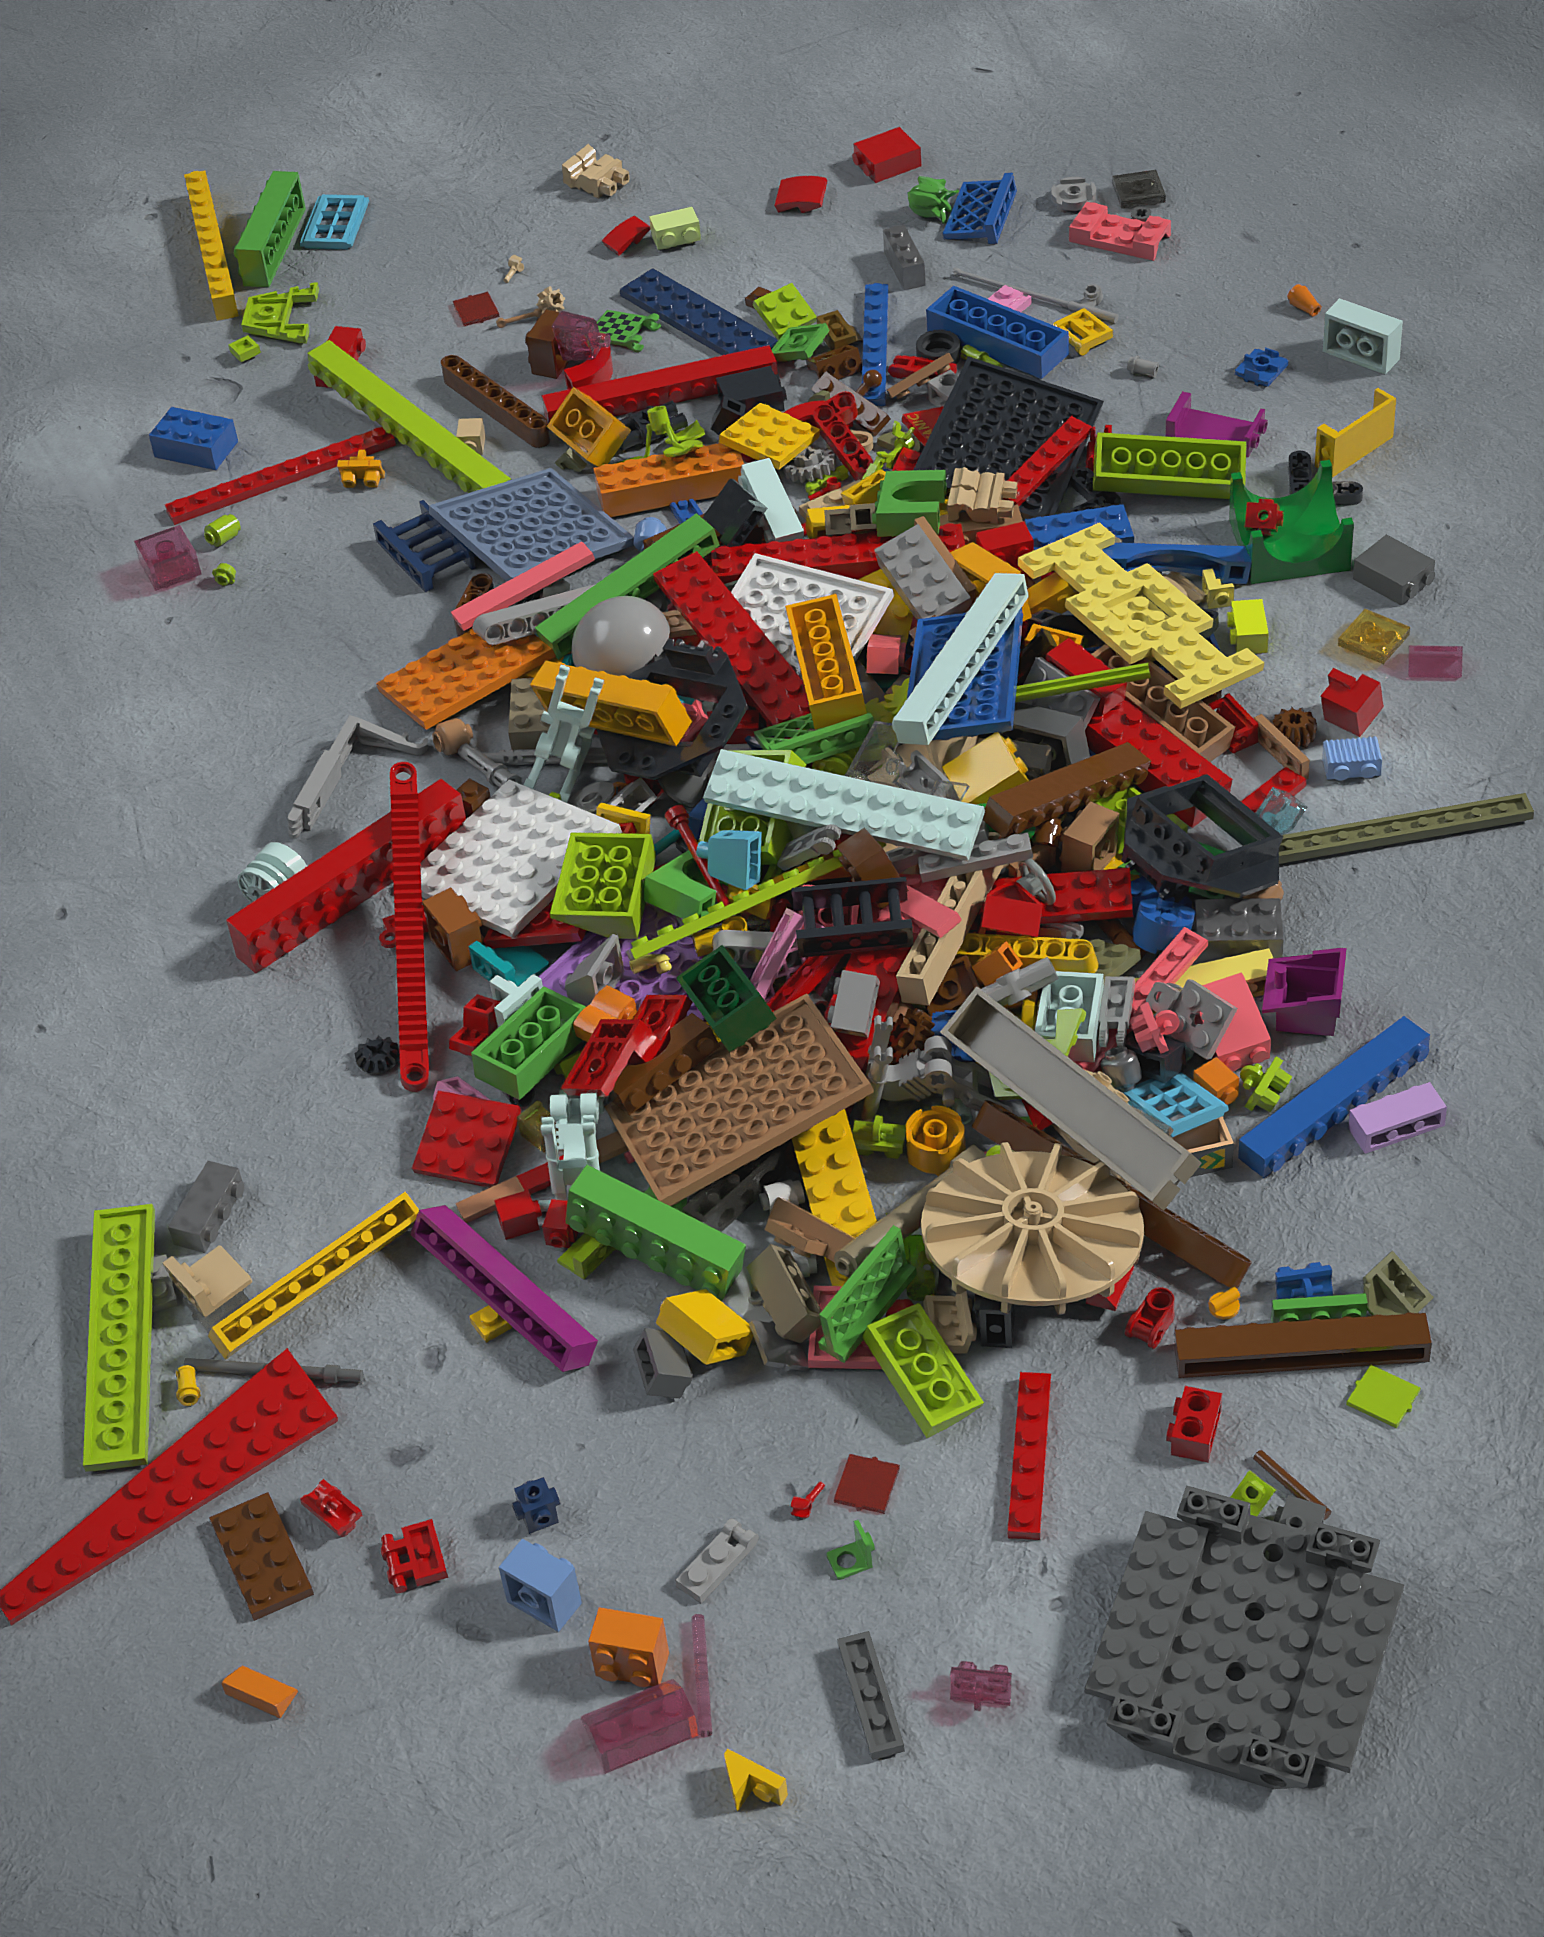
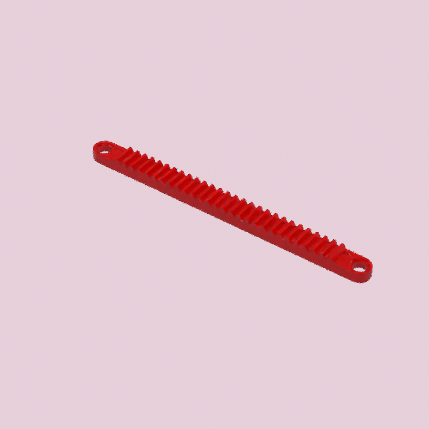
M397 762L390 768L400 1079L402 1086L406 1090L419 1092L425 1089L429 1083L417 771L409 762ZM405 772L411 777L407 780H399L396 778V775ZM417 1071L423 1077L419 1081H411L407 1078V1075L410 1072Z

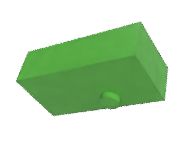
M543 986L471 1053L475 1078L520 1100L582 1041V1039L576 1036L573 1023L586 1006Z

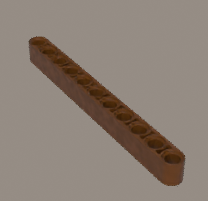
M990 1100L984 1101L972 1124V1128L995 1143L1001 1145V1143L1008 1142L1010 1148L1016 1152L1034 1151L1051 1153L1055 1143L1062 1144ZM1062 1144V1155L1076 1158L1094 1166L1096 1165ZM1110 1173L1128 1191L1137 1194L1139 1209L1143 1217L1144 1235L1220 1283L1230 1288H1239L1252 1264L1249 1258L1168 1208L1163 1211L1137 1189Z

